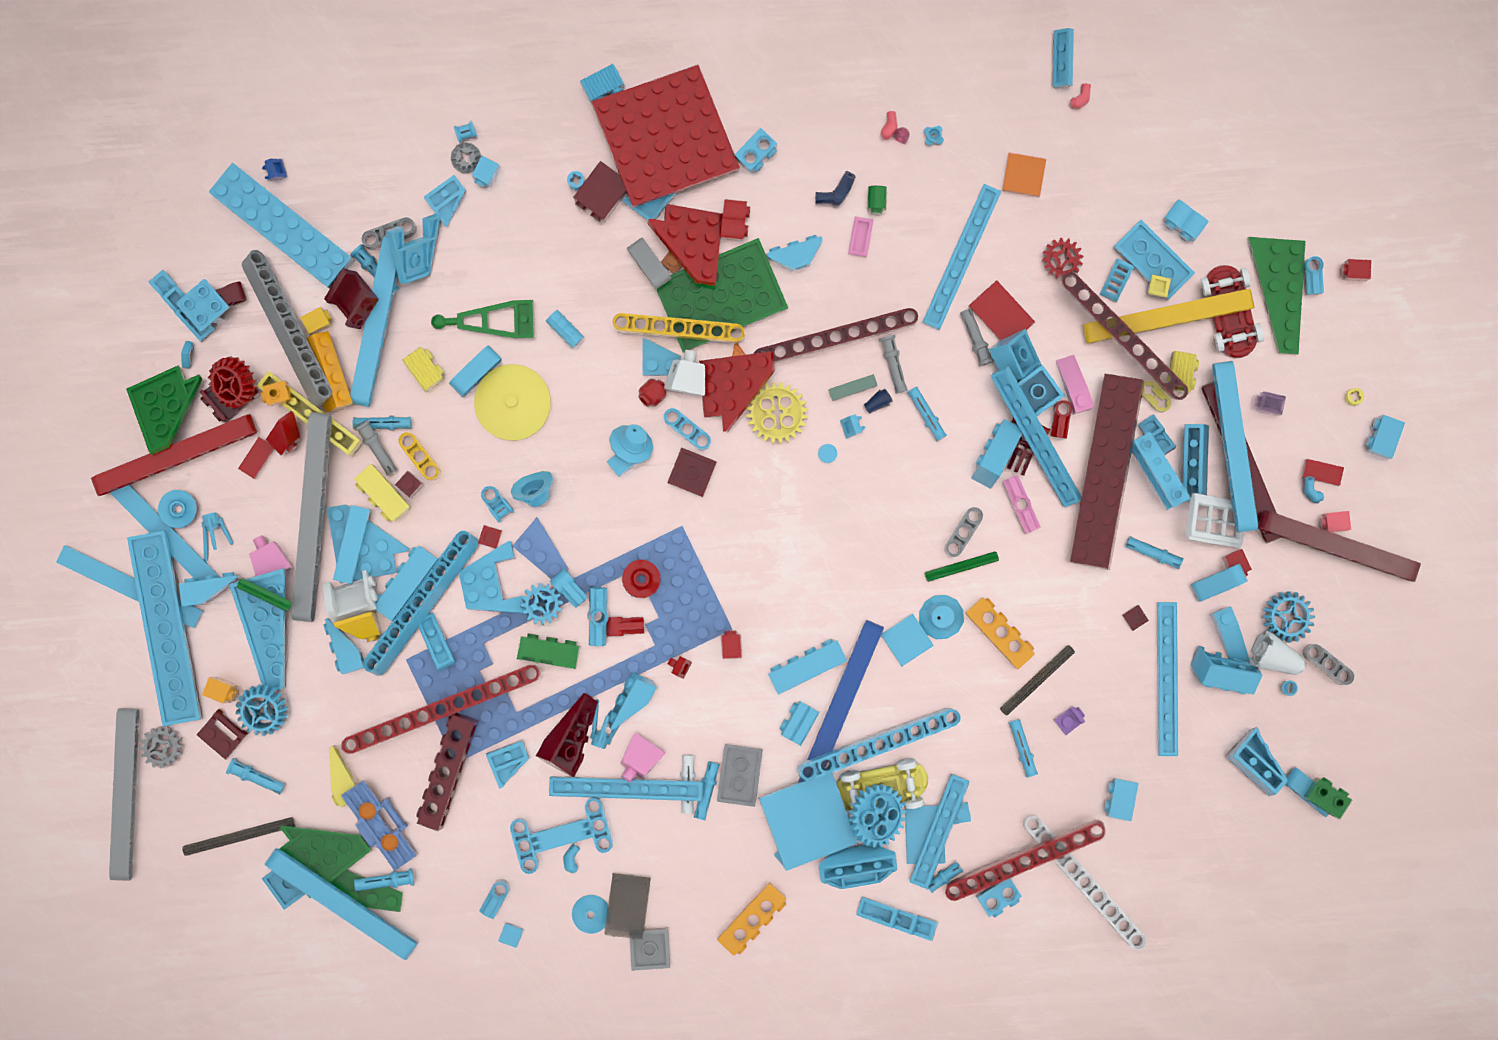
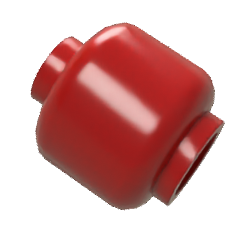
M660 379L647 380L639 388V400L647 407L657 406L667 395L664 389V382Z

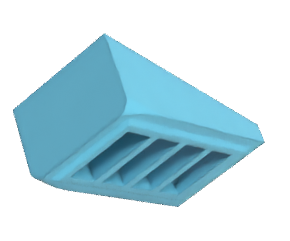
M1117 258L1100 295L1117 302L1134 266ZM1119 266L1121 268H1124L1127 270V272L1125 273L1123 271H1120L1117 269V267ZM1115 273L1117 275L1124 277V279L1121 280L1117 277H1114L1113 275ZM1112 280L1120 284V287L1111 284L1110 281ZM1107 287L1117 291V294L1115 295L1107 291Z

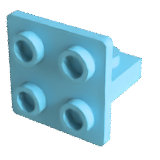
M206 279L201 280L176 303L200 332H203L212 323L218 324L222 321L221 315L229 309V305Z

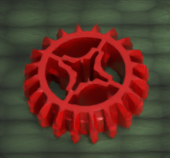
M228 356L219 359L212 365V368L209 370L210 375L207 377L211 380L208 385L212 386L211 392L215 393V399H220V404H225L226 407L237 408L245 406L256 394L254 391L257 388L254 384L256 379L252 376L254 372H250V366H245V360L240 361L239 357L233 358Z

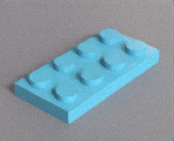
M1142 219L1114 246L1149 283L1151 275L1171 279L1168 295L1165 298L1167 301L1195 274Z

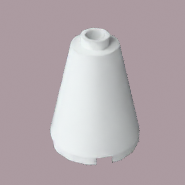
M1266 630L1265 635L1261 633L1251 649L1254 655L1253 659L1249 658L1250 665L1256 668L1298 675L1304 671L1306 667L1304 657L1276 635Z

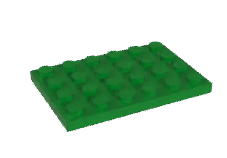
M759 238L719 254L716 283L714 286L695 283L685 269L671 274L672 279L656 290L665 312L670 318L739 324L744 328L788 309V305ZM678 323L674 326L673 330L681 333L684 330V325ZM696 325L692 331L694 334L700 335L704 329L702 326ZM715 327L712 330V334L716 337L720 336L723 332L720 327ZM677 338L683 353L685 350H691L710 342L707 340Z

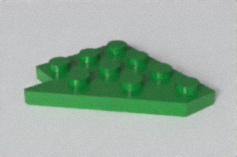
M179 365L126 388L146 446L151 455L170 447L203 380L199 374L185 380Z
M292 826L280 827L289 841L279 849L329 883L372 850L359 834Z

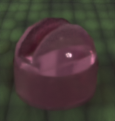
M905 127L898 128L893 138L900 143L906 144L910 137L909 130Z

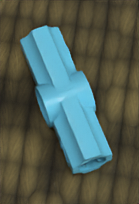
M606 587L589 588V611L587 614L589 620V646H606V623L608 621ZM597 612H601L602 615L599 621L594 620V615Z

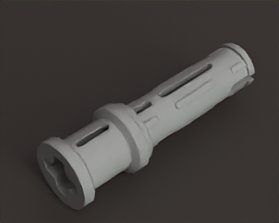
M972 309L960 312L973 344L972 351L976 353L978 358V366L981 367L993 362L994 360L988 350L989 344L984 341Z
M890 335L880 338L879 342L882 343L883 357L887 359L895 393L897 394L908 390L898 356L900 351L897 350L894 340L896 336Z
M367 419L354 427V430L358 431L363 438V444L370 447L386 475H390L391 470L395 472L397 467H395L378 441L379 435L373 431L369 425L370 421Z

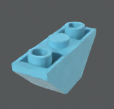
M812 235L807 237L806 241L800 243L796 240L788 243V246L780 248V246L769 249L770 252L767 253V258L791 272L809 267L822 244V236Z

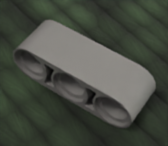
M404 217L364 232L361 240L366 248L376 250L381 248L387 230L395 227L403 228L405 223H411V230L403 231L404 239L416 233L417 226L412 219ZM375 236V243L372 245L367 244L368 237Z
M642 237L626 248L656 290L672 279Z
M972 507L965 512L945 544L944 551L947 556L957 557L962 553L983 519L982 510ZM971 511L978 513L979 518L977 521L970 520L969 513ZM961 527H965L969 531L966 538L959 535ZM951 543L958 545L959 550L956 554H952L948 550Z
M1309 644L1304 647V658L1335 683L1349 685L1354 681L1353 671L1322 646ZM1312 647L1317 650L1315 658H1312L1309 654ZM1328 659L1332 661V668L1330 670L1325 668V661ZM1343 671L1348 675L1345 682L1340 680V674Z

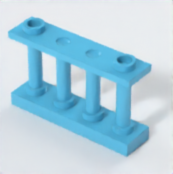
M1148 432L1134 440L1132 454L1166 510L1172 507L1175 508L1190 499L1189 494L1152 433Z

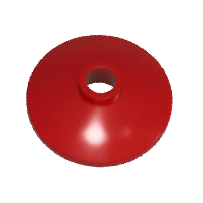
M647 560L631 562L626 566L622 575V583L625 590L636 598H646L653 595L659 588L661 581L658 568ZM641 575L645 577L643 583L638 581V577Z

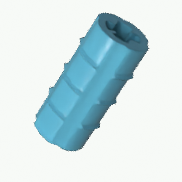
M558 309L546 319V323L572 349L584 338L578 329L572 325V322H569Z

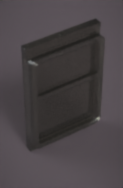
M612 874L604 935L643 940L651 878Z

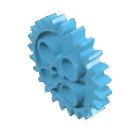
M873 784L872 788L866 786V792L859 791L861 797H854L857 801L856 804H850L854 809L848 811V813L852 814L848 821L853 822L849 828L854 830L852 835L857 837V841L862 842L864 845L874 848L875 846L882 847L883 844L889 845V839L895 841L894 834L900 835L898 829L904 828L901 821H906V818L902 817V814H905L907 811L902 809L905 806V803L900 802L903 797L897 795L898 791L893 790L889 786L879 784V786Z

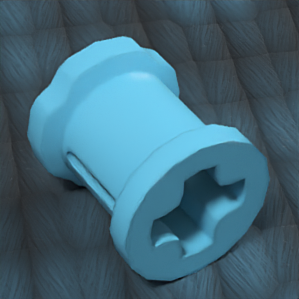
M472 120L468 124L459 127L454 126L459 143L463 139L472 136L474 138L477 137Z
M572 171L567 177V182L571 189L578 191L585 182V179L581 172ZM575 177L579 180L578 185H575L573 182Z

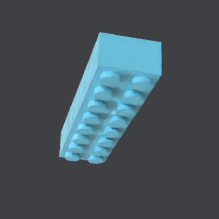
M233 162L209 190L212 196L329 289L341 270L349 269L355 261Z

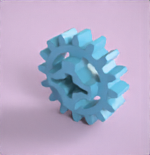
M539 583L538 588L531 585L532 591L526 589L527 597L522 596L521 598L525 601V603L520 605V607L525 608L522 614L529 615L528 621L533 618L535 625L538 621H541V625H544L545 620L552 623L551 617L557 619L558 615L556 612H561L562 610L558 607V605L563 603V601H558L561 595H555L556 588L554 587L550 590L549 584L545 588L542 587L541 583ZM540 592H546L550 596L541 595ZM533 595L534 603L529 606V599ZM538 599L541 600V602H546L544 608H542L541 606L537 607V604L539 602ZM554 602V609L550 613L549 605ZM539 612L543 617L536 616L533 613Z

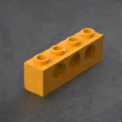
M981 597L965 614L1004 657L1019 670L1035 655L1032 651L1035 648L1029 641L1026 640L1024 642L1019 637L1021 633L1015 626L1011 628L1006 623L1008 619L1002 612L998 614L993 609L995 605L989 598L984 599ZM987 612L993 615V621L989 624L983 620V615ZM1000 626L1006 629V635L1002 638L996 634V630ZM1012 641H1017L1019 644V649L1016 652L1011 651L1009 648V644Z
M769 882L721 933L717 941L733 956L736 953L740 955L747 948L745 944L749 939L753 941L760 934L759 929L763 924L767 926L773 920V913L776 910L780 912L786 906V896ZM769 901L772 904V908L764 911L761 908V903ZM756 915L759 918V922L756 925L749 924V916ZM736 930H744L746 933L745 937L737 939L734 935Z

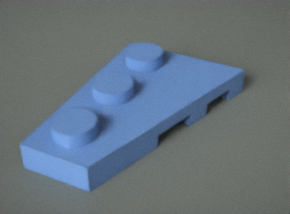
M536 517L512 547L552 579L561 570L565 569L567 571L569 568L540 520Z

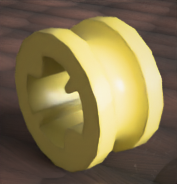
M1352 388L1346 393L1345 400L1347 404L1357 406L1364 400V393L1359 388ZM1356 392L1359 400L1352 401L1353 397L1350 394Z

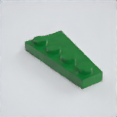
M346 870L330 882L366 908L401 912L403 892L388 886L356 892L354 879L367 877Z

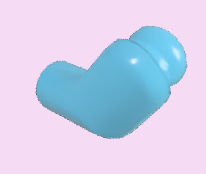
M1305 477V495L1313 503L1323 501L1324 494L1314 489L1315 478Z
M574 843L563 856L564 869L572 874L578 870L574 857L580 850Z

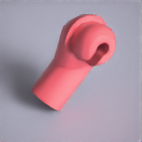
M1083 83L1081 85V94L1070 100L1071 107L1082 108L1089 102L1091 84Z
M895 111L887 112V123L881 129V137L885 140L890 139L897 130Z

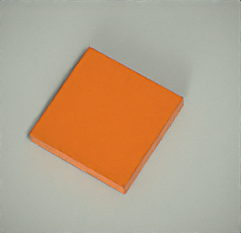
M1009 152L1002 191L1040 197L1046 159Z

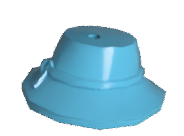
M632 424L621 425L614 429L609 437L611 449L619 459L626 463L640 464L650 458L653 450L652 438L641 426Z
M547 471L522 477L513 484L510 491L513 499L524 501L530 507L544 504L549 500V488L553 477Z
M934 595L924 602L919 611L920 625L925 633L936 640L948 639L960 631L964 623L963 609L957 599L948 595Z

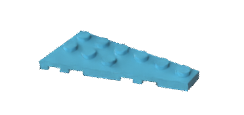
M285 568L245 579L285 598ZM239 581L233 582L229 586L262 687L264 689L266 685H269L270 691L273 688H276V691L285 687V611L238 589L237 584Z

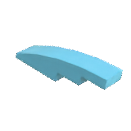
M163 269L148 281L199 341L203 340L215 329L212 325H209L203 332H200L176 304L186 294Z
M862 897L856 914L862 918L929 941H933L938 926L936 921Z

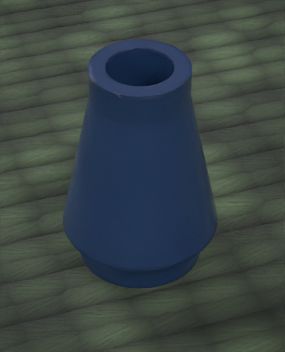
M884 388L883 390H878L864 406L870 414L889 406L893 399Z

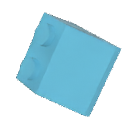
M1026 329L997 342L989 349L998 370L1009 366L1016 380L1023 379L1041 363Z

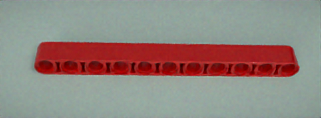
M536 665L525 666L350 735L343 739L341 748L345 753H356L533 683L540 678L541 671ZM529 668L536 670L537 675L534 679L527 677L526 673ZM512 675L517 676L519 680L516 686L509 684L508 680ZM494 682L500 685L498 693L491 691L490 687ZM476 689L482 692L480 700L473 698L472 694ZM458 696L464 699V705L461 708L455 705V699ZM439 704H444L446 707V712L443 715L437 712ZM421 711H425L428 714V719L425 722L419 719ZM403 718H407L410 721V726L407 729L401 726ZM385 725H389L392 728V733L389 736L383 733ZM367 732L372 733L374 736L372 743H368L365 740ZM350 739L356 743L354 750H350L347 747V742Z

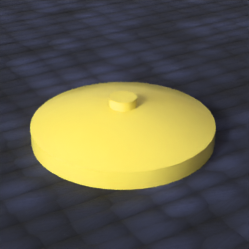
M508 364L491 370L483 377L475 392L474 408L479 422L490 434L502 440L519 441L533 436L544 426L550 414L551 396L546 383L535 371L526 366Z

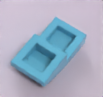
M1154 414L1138 424L1143 434L1152 433L1164 455L1176 448V445Z

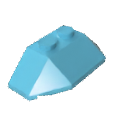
M867 845L849 847L832 853L818 865L821 883H827L839 889L877 884L886 879L892 872L898 870L894 851L884 847L875 846L874 848Z

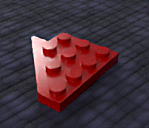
M667 204L664 221L649 218L647 224L695 283L715 285L723 214Z
M773 352L700 360L699 363L705 365V395L702 396L704 418L722 416L723 432H729L775 372Z

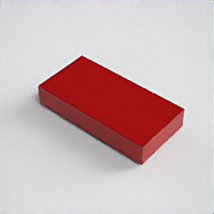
M258 437L238 469L251 478L256 479L274 451V448L267 441Z
M1305 459L1301 478L1314 477L1315 481L1340 486L1344 467Z

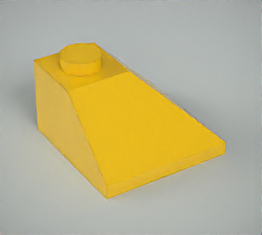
M368 612L334 622V627L361 640L367 639V642L378 640V635H382L376 612Z

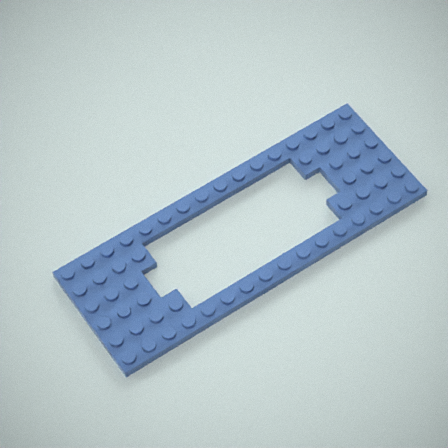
M683 526L573 578L576 585L587 594L591 587H601L622 577L626 566L635 560L652 562L660 572L661 581L659 588L653 595L649 596V599L659 618L645 624L655 646L519 712L516 711L508 693L457 712L479 720L467 758L571 708L583 693L594 697L625 682L633 672L639 675L668 661L670 657L674 658L724 634L725 631L732 630ZM643 575L639 576L638 581L643 583L645 577ZM556 589L554 592L555 595L560 594ZM544 592V593L541 594V595H544V596H550V595H549L548 593H546V592ZM560 594L561 596L558 598V601H563L558 607L569 602L563 594ZM534 598L529 600V606L534 603ZM538 599L539 602L537 604V607L541 606L542 608H544L546 602H541V600ZM554 602L549 605L550 611L554 609ZM534 612V613H533V614L536 615V616H541V615H542V614L539 613V612ZM501 613L447 639V644L456 663L441 671L437 670L428 649L406 659L427 705L485 683L480 670L494 663L484 643L529 622L527 620L529 615ZM478 689L474 690L473 698L480 700L482 692ZM458 696L455 699V705L461 708L464 705V699ZM444 704L437 706L439 714H445L446 707ZM452 715L435 721L442 736L446 735L448 729L446 723ZM456 730L454 736L460 740L461 733ZM449 749L452 758H454L455 751L453 749Z

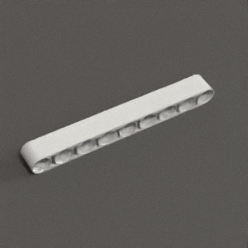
M1035 815L1025 817L1023 826L1038 844L1041 843V836L1045 833L1049 834L1050 838L1055 837L1040 818ZM1029 820H1037L1038 824L1035 829H1029ZM1060 841L1055 844L1057 848H1066ZM1071 853L1053 860L1129 946L1136 950L1144 948L1146 945L1144 934ZM1073 862L1076 864V870L1070 873L1067 871V865ZM1083 877H1088L1089 884L1086 887L1080 886V880ZM1098 891L1101 892V900L1094 901L1093 894ZM1114 906V914L1107 916V907ZM1124 920L1127 921L1128 927L1125 930H1120L1119 923ZM1140 935V943L1133 945V936Z

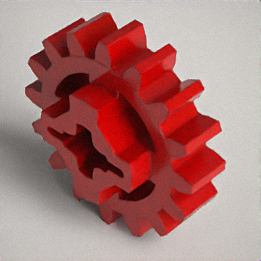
M1060 237L1058 243L1055 239L1052 240L1053 246L1047 244L1046 248L1048 251L1042 252L1046 258H1043L1041 261L1046 263L1044 270L1050 269L1048 275L1055 273V279H1057L1060 275L1063 278L1069 272L1074 271L1078 273L1080 271L1077 266L1083 265L1079 260L1084 255H1079V252L1082 250L1081 248H1075L1077 242L1070 244V238L1063 242V238ZM1062 246V249L1060 251H1052L1053 249ZM1069 250H1072L1075 257L1071 256ZM1064 253V255H1065L1064 258H1065L1066 260H1065V261L1062 263V265L1060 266V264H1061V262H1060L1061 259L1058 258V257H1060V256ZM1050 260L1054 261L1056 268L1053 267ZM1065 266H1073L1071 269L1063 271Z

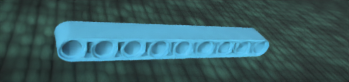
M384 236L372 288V291L379 300L365 322L350 394L353 404L369 407L371 404L398 276L386 236Z
M1233 361L1213 363L1212 371L1235 527L1237 533L1258 530V521Z
M460 531L455 535L364 659L363 667L366 671L376 676H381L387 671L476 550L478 539L467 531Z
M952 708L941 709L806 760L798 765L797 774L806 781H812L952 728L959 724L960 714ZM952 712L954 718L951 722H947L946 716ZM935 719L936 726L930 729L928 726L929 721ZM917 726L918 733L912 736L911 728ZM899 732L901 738L898 742H894L893 735ZM878 739H882V747L876 749L875 742ZM860 746H864V754L858 756L857 749ZM842 753H846L847 759L841 763L839 756ZM827 759L829 766L826 769H822L821 763ZM810 766V775L804 776L803 769Z
M275 848L264 863L268 869L400 958L407 960L418 945L411 937L282 850Z

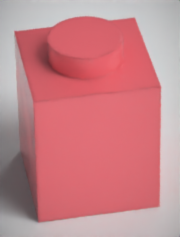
M1349 511L1322 514L1323 518H1320L1321 529L1326 531L1341 532L1351 530Z

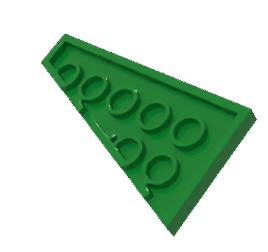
M1248 237L1278 354L1298 355L1306 241Z

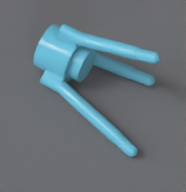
M209 513L202 516L203 522L201 524L203 528L205 561H208L207 531L210 532L214 550L217 549L214 530L219 528L218 525H220L229 543L233 545L222 517L218 518L217 513Z
M597 699L598 704L590 736L592 739L591 745L605 749L607 744L610 745L620 725L613 729L608 736L605 730L609 716H606L601 730H597L596 733L599 700Z

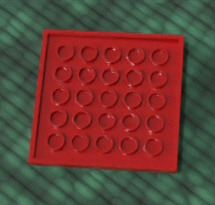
M699 64L592 101L593 109L632 208L740 169Z

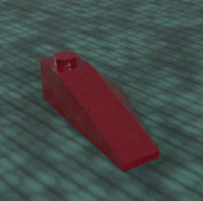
M583 693L544 739L536 757L574 777L584 758L582 751L584 744L588 743L589 736H587L589 726L593 723L598 701Z

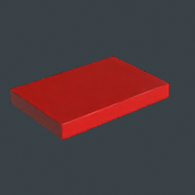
M998 280L968 306L1000 341L1023 329H1029L1035 323L1032 317Z

